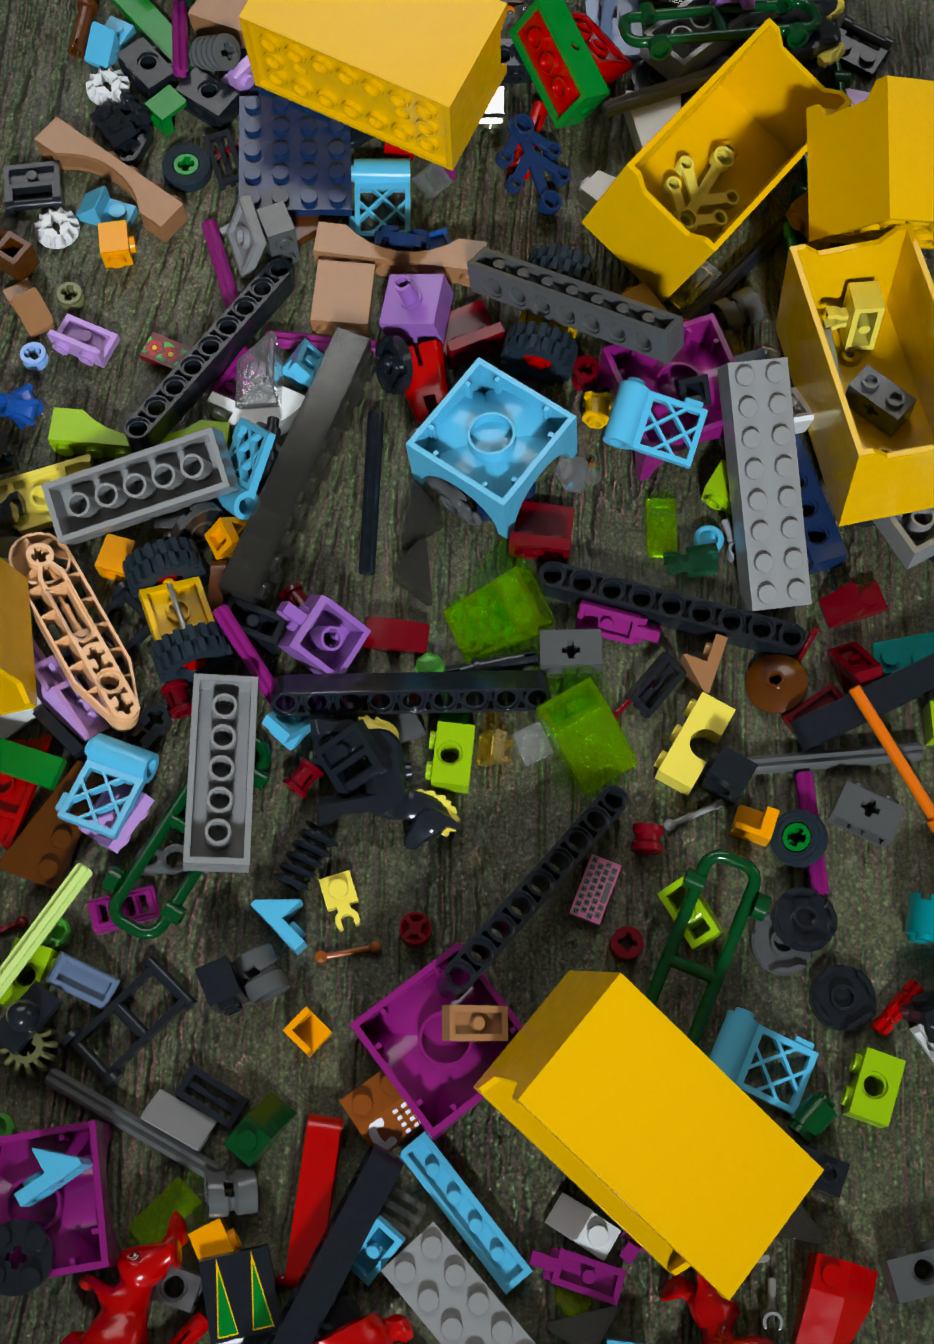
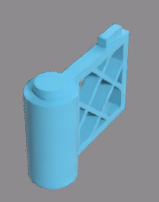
M410 158L354 159V164H351V182H354L355 216H349V228L365 240H374V232L379 231L382 225H387L398 216L405 222V230H399V232L407 233V231H411ZM361 193H373L378 199L368 208L361 201ZM392 193H405V200L397 208L387 199ZM382 203L392 210L383 221L373 212ZM368 216L379 224L372 231H361V223Z
M629 377L628 380L621 381L605 429L603 441L615 448L631 449L689 469L708 412L707 409L702 408L704 403L688 397L683 402L649 390L645 386L646 383L638 378ZM653 401L664 404L670 415L656 421L651 412ZM686 412L699 416L696 426L685 431L678 418L679 415ZM649 419L651 425L645 427L647 420ZM673 419L680 434L666 440L659 425ZM654 428L661 444L653 448L640 444L643 433ZM693 433L692 439L690 441L688 435ZM683 438L688 448L686 459L674 455L669 444Z
M241 417L239 422L236 423L231 438L232 443L229 454L233 468H235L238 460V468L235 470L240 490L211 499V501L241 520L254 518L260 510L261 502L256 491L276 437L274 433ZM248 431V439L245 441V436ZM263 438L259 449L258 442ZM250 449V458L247 459L246 452ZM252 468V472L249 478L248 470Z
M99 733L88 740L85 746L87 760L70 792H63L55 809L59 811L57 814L59 819L117 840L145 784L153 779L158 769L159 755ZM91 772L103 775L105 783L88 790L86 781ZM124 783L133 786L129 796L116 801L112 788ZM108 790L112 803L95 809L91 797ZM87 799L90 812L80 816L70 814L75 803ZM115 809L117 819L112 828L100 825L97 816Z
M736 1007L735 1011L728 1010L709 1059L742 1091L792 1115L799 1107L819 1054L813 1051L815 1044L799 1036H795L794 1040H791L760 1025L754 1020L755 1014L746 1009ZM762 1035L773 1040L778 1054L765 1059L762 1058L758 1048ZM782 1045L790 1049L784 1051ZM796 1051L807 1056L803 1070L792 1073L786 1055ZM755 1055L757 1062L752 1063L753 1057ZM780 1058L787 1076L772 1082L765 1063ZM759 1066L766 1084L753 1088L745 1084L744 1080L749 1069ZM800 1076L798 1083H796L795 1078ZM788 1080L793 1091L789 1105L778 1099L774 1089L775 1085ZM768 1089L770 1095H767L761 1091Z

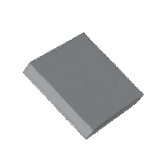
M241 196L226 234L240 276L242 278H251L265 248L266 240L251 196Z

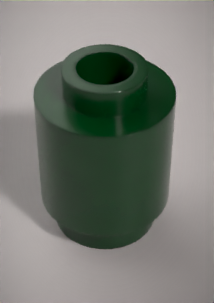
M821 1092L817 1096L809 1093L790 1117L792 1121L787 1127L799 1139L809 1145L813 1139L818 1140L835 1119L837 1114L833 1109L836 1105Z

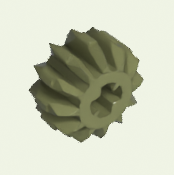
M46 1023L28 1042L36 1047L33 1053L23 1048L16 1056L6 1047L0 1048V1053L9 1055L5 1059L4 1065L7 1067L14 1066L13 1073L16 1075H21L25 1071L28 1077L35 1076L36 1068L44 1073L48 1071L45 1063L46 1059L52 1062L57 1060V1057L51 1054L50 1050L59 1048V1042L50 1041L56 1034L54 1029L45 1030Z

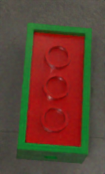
M535 0L508 33L556 129L578 125L610 94V91L565 1Z

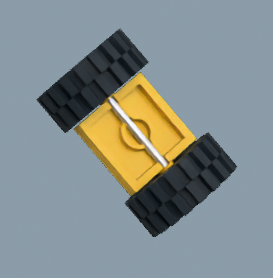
M551 243L550 247L543 244L540 245L539 249L536 247L532 253L530 252L527 262L596 286L599 268H596L597 264L594 260L589 261L590 256L588 254L581 255V250L577 248L570 250L568 249L569 246L564 244L561 248L557 244ZM522 310L518 326L513 324L508 329L500 356L501 364L503 367H507L506 371L509 373L514 372V377L518 379L528 376L535 377L542 386L544 383H547L549 386H555V383L559 385L564 384V381H568L572 375L578 353V345L575 344L577 330Z
M169 537L166 541H163L162 538L156 540L157 543L150 544L149 542L144 544V548L133 550V555L128 554L125 557L126 561H123L122 568L132 597L138 598L141 601L154 640V646H151L150 653L160 681L168 683L177 679H186L187 683L190 684L193 683L194 673L218 674V670L226 669L228 664H232L235 654L224 631L214 621L201 583L206 571L196 543L192 539L187 540L186 537H180L178 540H176V537Z

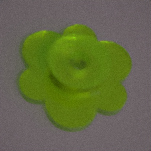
M558 1285L556 1286L554 1303L561 1306L562 1311L566 1315L575 1316L577 1313L582 1315L588 1313L592 1297Z

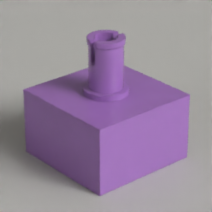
M389 275L379 325L386 337L399 336L405 343H422L431 340H438L444 343L454 295L445 275Z

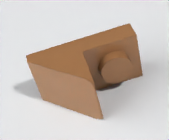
M28 277L3 290L7 301L31 339L57 326L36 287H33Z
M716 634L712 643L706 642L701 659L688 654H683L681 657L680 666L687 673L686 677L698 699L702 692L708 695L710 693L728 637Z
M442 1005V1041H508V1006Z

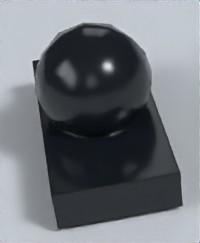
M36 980L19 1000L9 1005L5 1016L0 1020V1043L13 1055L17 1056L63 1002Z

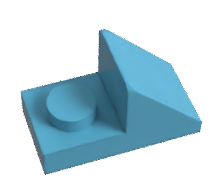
M110 16L104 25L93 21L84 56L85 62L104 71L108 70L110 66L112 67L118 59L116 53L126 48L136 34L134 25L114 16Z
M101 186L85 194L75 217L78 221L98 226L97 223L126 220L130 231L138 210L135 205L111 199L106 186Z
M304 338L282 366L279 373L297 390H302L305 386L311 389L318 382L327 357Z
M272 711L265 716L262 722L270 730L271 735L289 750H293L311 732L310 716H280Z
M254 900L250 904L254 911L297 955L307 948L303 940L306 936L305 932L294 921L289 925L287 924L304 906L302 900Z
M32 1148L44 1174L40 1171L28 1177L22 1183L24 1188L14 1195L21 1207H34L93 1166V1163L90 1159L47 1149Z
M379 1215L350 1270L369 1286L402 1246L406 1238Z

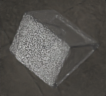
M268 332L237 360L235 408L242 410L282 406L283 357L275 332Z

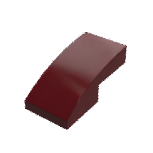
M365 617L364 625L371 632L362 647L391 653L395 650L417 656L427 653L430 625L395 618Z

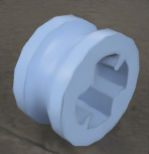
M30 342L20 350L21 360L28 370L40 371L48 364L49 357L41 343ZM36 353L39 358L33 360L30 354Z

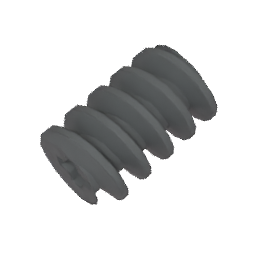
M228 33L199 36L194 39L188 51L190 66L193 69L197 67L203 72L234 70L241 56L238 41L233 35Z

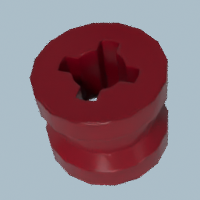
M655 823L633 824L632 832L635 835V841L631 844V851L643 855L662 854L663 845L660 843V837L664 834V826Z
M410 912L401 919L399 933L403 943L408 947L421 948L429 942L432 930L431 922L427 916L420 912Z
M623 926L617 929L609 943L611 955L617 961L623 963L635 960L643 949V937L636 928L630 926Z

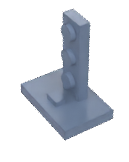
M583 0L585 13L631 62L643 60L639 56L640 48L626 44L618 29L620 17L627 12L637 11L639 1ZM641 22L629 24L634 35L643 36Z

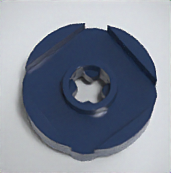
M382 225L379 231L374 232L373 244L375 245L380 244L381 240H383L384 247L415 250V247H421L422 245V251L430 250L431 238L427 237V230L411 229V231L403 233L399 232L400 227Z

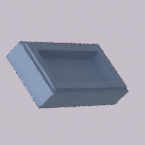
M60 951L44 982L104 1010L108 1006L121 980Z

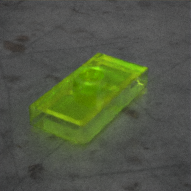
M646 498V556L676 558L678 554L676 498Z
M178 1176L127 1228L142 1245L162 1241L167 1234L169 1221L174 1211L179 1212L185 1220L203 1201Z

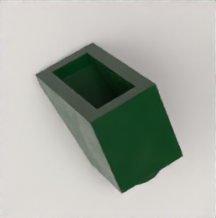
M270 1092L242 1120L223 1145L246 1165L255 1167L297 1113L273 1092Z

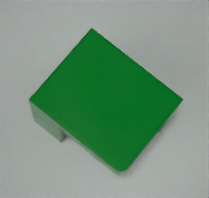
M169 84L145 102L144 105L149 110L151 123L164 136L168 137L175 132L171 117L186 107L187 102Z

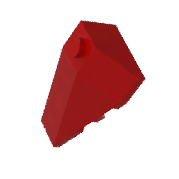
M809 1252L791 1344H851L871 1309L878 1272L825 1254Z

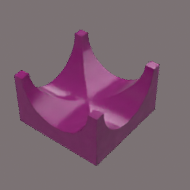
M714 313L683 322L684 346L668 364L616 344L602 348L597 384L601 392L611 390L615 397L620 382L628 380L629 377L643 380L649 390L679 400L673 379L708 374L712 404L702 407L707 409L708 412L698 443L724 438L717 368L726 363L736 362ZM653 401L651 412L656 421L670 415L664 404ZM688 412L678 416L685 431L694 428L699 417ZM649 419L647 420L645 427L651 425ZM673 419L659 425L666 440L680 434ZM654 428L643 433L640 444L652 448L661 444ZM693 433L688 435L690 441L692 439ZM683 438L669 444L674 454L687 448ZM634 451L636 461L635 473L639 482L649 479L654 470L664 461Z
M457 942L349 1024L354 1034L382 1069L433 1142L484 1099L473 1088L474 1085L523 1027L522 1023L484 973L460 999L452 1001L440 995L436 986L437 979L450 961L463 948L460 942ZM449 975L453 983L462 985L461 980L457 976ZM442 1005L508 1006V1041H442Z
M92 1120L0 1136V1225L19 1219L37 1222L44 1228L49 1237L52 1238L56 1249L55 1265L48 1278L116 1267V1260L121 1252L124 1251L120 1248L114 1233L108 1201L106 1160L108 1144L113 1139L111 1124ZM32 1148L47 1149L90 1159L93 1163V1166L34 1207H21L14 1195L24 1188L22 1183L28 1177L40 1171L44 1174ZM19 1246L16 1247L14 1253L9 1255V1261L13 1262V1267L18 1269L21 1262H26L27 1255L21 1253V1247Z

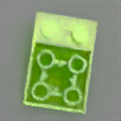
M515 566L442 612L466 662H470L471 658L474 657L484 659L535 637L539 634V630H546L556 624L531 571L519 566Z
M591 677L536 708L535 720L584 796L638 765L607 701Z

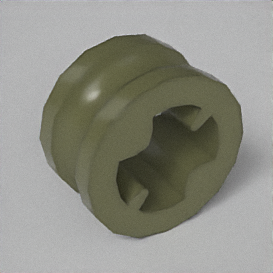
M65 282L58 287L56 296L64 310L76 311L84 305L85 297L77 283ZM70 293H75V298L72 296V300H66V295L70 297Z

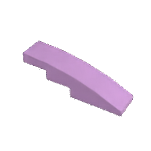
M33 639L36 691L40 701L84 742L110 728L107 721L72 689L55 657L51 655L46 658ZM75 675V680L82 686V684Z

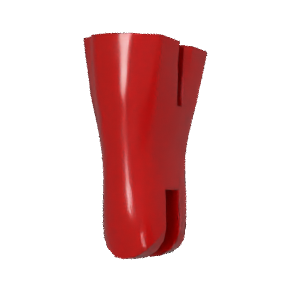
M438 340L418 344L417 357L414 346H408L412 357L413 375L411 385L404 394L411 412L420 426L428 418V409L436 408L448 394L444 348L442 342Z

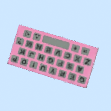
M592 854L569 915L599 927L622 865Z

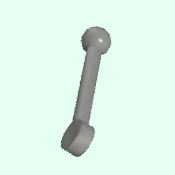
M720 799L711 805L675 820L667 819L664 821V828L667 831H673L677 825L712 810L720 809L725 806L723 799Z

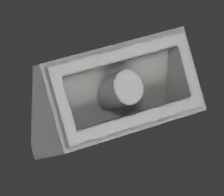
M162 1089L158 1090L140 1116V1119L199 1152L202 1151L218 1122Z

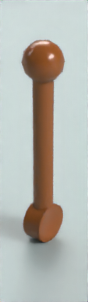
M373 941L367 946L330 953L317 951L314 959L318 964H324L328 959L370 951L377 954L381 951L382 945L378 941Z

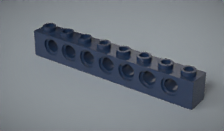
M760 348L735 355L734 358L736 362L767 359L764 349ZM795 434L802 508L809 513V516H803L808 568L809 575L842 566L848 552L800 436ZM808 536H816L820 542H813Z

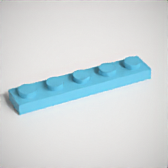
M425 1131L398 1153L505 1294L510 1292L533 1272Z

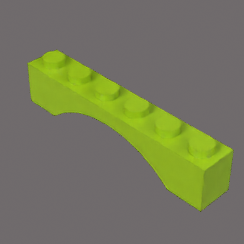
M54 407L48 441L54 452L63 456H73L74 454L86 455L90 453L94 459H100L103 456L118 459L133 453L124 433L105 427L82 409ZM199 420L187 428L169 433L160 444L209 427H214L223 431L229 451L233 432L230 422Z

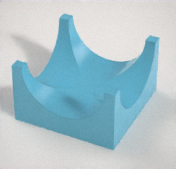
M478 357L407 441L406 449L412 477L422 485L426 481V476L438 477L455 485L485 510L494 522L498 534L508 539L510 532L515 531V522L519 509L528 491L542 471L560 455L571 461L577 454V416Z

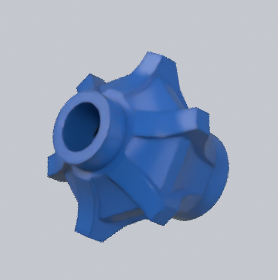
M25 383L22 387H16L14 391L0 393L1 417L12 420L19 429H24L26 424L34 426L36 423L35 417L40 416L43 412V402L34 395L33 385Z

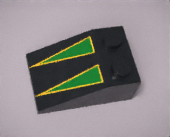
M268 1243L199 1259L211 1344H265L283 1311Z

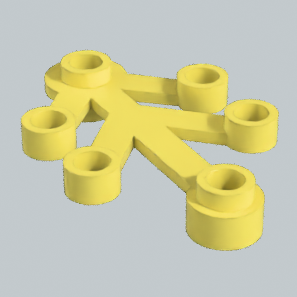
M719 146L710 155V168L699 186L693 170L694 161L692 158L681 156L675 163V170L679 175L683 176L690 199L687 207L681 193L682 182L678 177L670 176L662 185L664 193L671 197L675 211L672 215L690 233H694L697 227L711 226L713 229L719 230L728 221V216L723 210L717 209L712 214H697L700 207L722 205L726 209H732L740 201V196L734 189H728L722 193L708 194L720 172L727 171L735 161L734 153L726 146ZM682 163L687 166V169L682 166ZM669 183L673 184L675 189L671 188ZM727 196H729L733 202L729 201Z

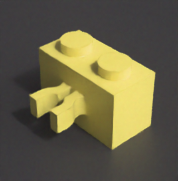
M879 282L848 283L842 308L826 306L825 313L827 318L822 320L823 328H832V330L839 328L844 351L874 349L885 311Z

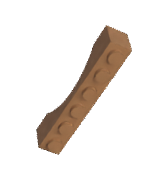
M56 116L34 138L40 156L47 161L59 160L61 170L91 172L106 177L123 188L137 204L144 228L165 243L188 220L184 208L185 204L177 195L168 194L158 182L148 180L142 176L136 167L123 163L113 151L107 152L94 138L81 134L72 123H65Z
M318 221L313 254L316 267L318 260L375 264L376 274L383 277H388L390 274H444L448 283H457L471 287L467 262L483 247H487V242L459 238L447 245L431 250L417 252L397 251L368 242L347 225Z

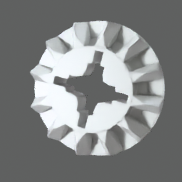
M111 66L105 71L99 68L98 73L90 74V80L85 82L89 99L99 106L110 102L117 105L121 103L120 94L124 91L130 92L128 77L123 74L121 69L115 71ZM104 82H108L111 85V92L106 89L103 84Z
M62 207L55 211L49 208L48 213L44 215L39 214L38 222L34 223V234L38 242L50 249H62L71 245L77 239L80 232L78 219L72 211L67 212ZM54 222L58 223V225L60 226V234H57V232L53 229L52 224H54Z

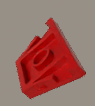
M47 734L43 735V738L27 741L18 739L12 740V742L50 754L56 738L53 735ZM0 773V844L8 850L20 835L38 785Z

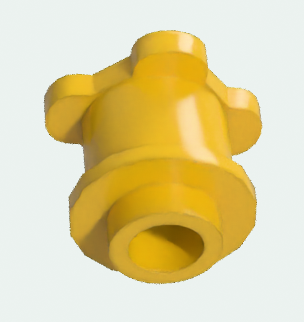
M585 392V400L583 401L585 412L582 414V421L590 428L601 429L608 423L610 417L608 413L612 408L611 401L613 395L608 392Z

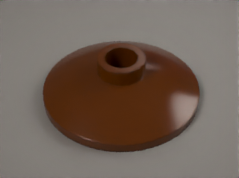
M771 654L760 658L751 666L746 676L745 687L750 701L758 709L767 713L781 714L793 710L803 701L808 689V679L803 666L797 660L783 654ZM774 676H779L782 679L777 685L770 683V679Z

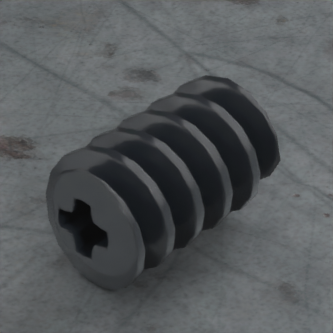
M309 820L305 821L309 829L302 828L299 831V835L303 840L296 839L292 843L297 852L287 851L286 857L291 863L281 862L279 864V868L284 874H273L277 881L297 892L301 890L312 891V887L307 883V879H319L313 869H325L326 866L322 863L320 857L331 858L332 855L326 847L328 845L338 847L339 845L331 833Z

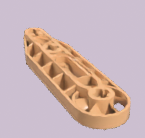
M34 532L25 534L11 546L8 564L28 579L30 611L72 689L98 712L113 729L120 732L131 730L138 722L140 705L132 661L67 545L58 543L57 537L50 533ZM49 545L56 547L55 550L53 551V549ZM54 558L66 560V569L56 564ZM80 582L88 597L80 599L73 585ZM67 598V600H68V602L70 603V605H71L73 611L75 612V614H76L78 620L80 621L82 627L80 626V624L77 622L75 616L73 615L69 604H68V603L66 604V603L64 602V599ZM41 599L48 613L40 616L32 600ZM60 602V609L63 612V614H65L68 622L70 623L72 631L70 630L67 622L65 621L56 603ZM93 606L102 622L94 624L87 609ZM54 624L62 638L54 642L46 625ZM108 632L116 646L115 648L108 649L101 636L102 633ZM68 648L75 664L68 667L59 650ZM119 656L123 658L128 674H122L115 659ZM82 674L90 690L86 691L75 680L74 675ZM112 684L116 688L108 690L103 688V685Z

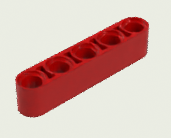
M309 1114L284 1289L294 1290L331 1219L343 1131V1118L315 1114Z

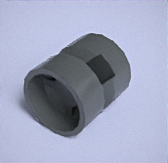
M749 286L732 293L730 298L725 296L711 303L709 307L710 314L714 313L725 337L742 330L743 326L747 328L763 320L764 317L761 300L757 293Z
M265 944L251 949L233 961L239 979L246 980L247 982L244 990L251 1005L268 1001L290 988L283 969H277L276 967L279 959L272 944Z
M254 1167L234 1169L231 1175H227L225 1171L204 1174V1195L208 1219L227 1217L230 1211L233 1210L237 1215L257 1213L258 1189ZM231 1189V1197L225 1196L224 1191Z

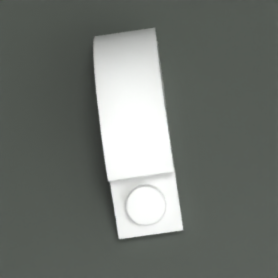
M282 385L271 399L257 405L241 404L213 391L207 400L212 417L220 422H230L232 432H234L240 417L255 424L258 421L267 424V418L275 416L279 418L278 428L281 429V436L301 423L310 411L307 396Z

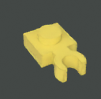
M350 870L318 879L328 912L338 911L335 917L338 930L340 932L344 931L342 920L347 916L354 919L356 927L360 926V917L350 906L359 903Z

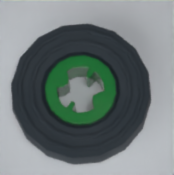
M187 143L171 148L164 155L162 172L164 179L171 188L178 192L190 193L202 189L210 181L212 165L210 157L204 149ZM186 166H191L189 167L188 171H183L185 170Z
M794 809L783 813L777 818L770 845L780 861L793 867H806L822 858L828 845V833L826 826L818 816L807 810ZM801 830H803L804 832L801 835L806 837L804 843L798 842L797 846H794L796 842L792 840L793 835H799Z

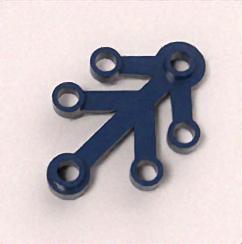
M523 113L514 115L507 123L510 137L505 147L496 155L495 162L500 168H508L514 161L513 153L519 143L523 155L514 173L505 181L504 187L510 194H517L524 185L523 179L529 169L539 195L537 201L538 211L544 216H552L561 208L562 199L557 192L549 190L542 169L552 175V181L556 186L563 187L571 178L569 170L553 163L561 155V147L558 143L550 142L534 131V122L531 117ZM533 144L543 149V155L534 150ZM511 181L514 182L517 185V187L513 186Z

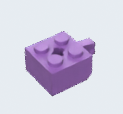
M309 595L304 605L300 604L298 608L289 601H282L275 611L288 622L286 626L287 631L277 646L314 674H344L371 632L364 624L324 595Z

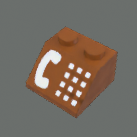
M382 1070L339 1100L369 1146L376 1143L391 1152L423 1128Z

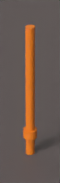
M860 684L848 690L921 807L927 817L926 823L932 833H934L933 802Z

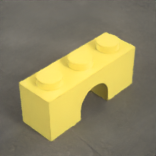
M704 692L701 693L698 701L692 698L683 713L688 717L683 726L677 724L669 738V741L673 742L669 752L662 750L654 764V767L658 768L655 779L688 796L707 763L692 752L690 742L696 738H705L717 744L736 709Z

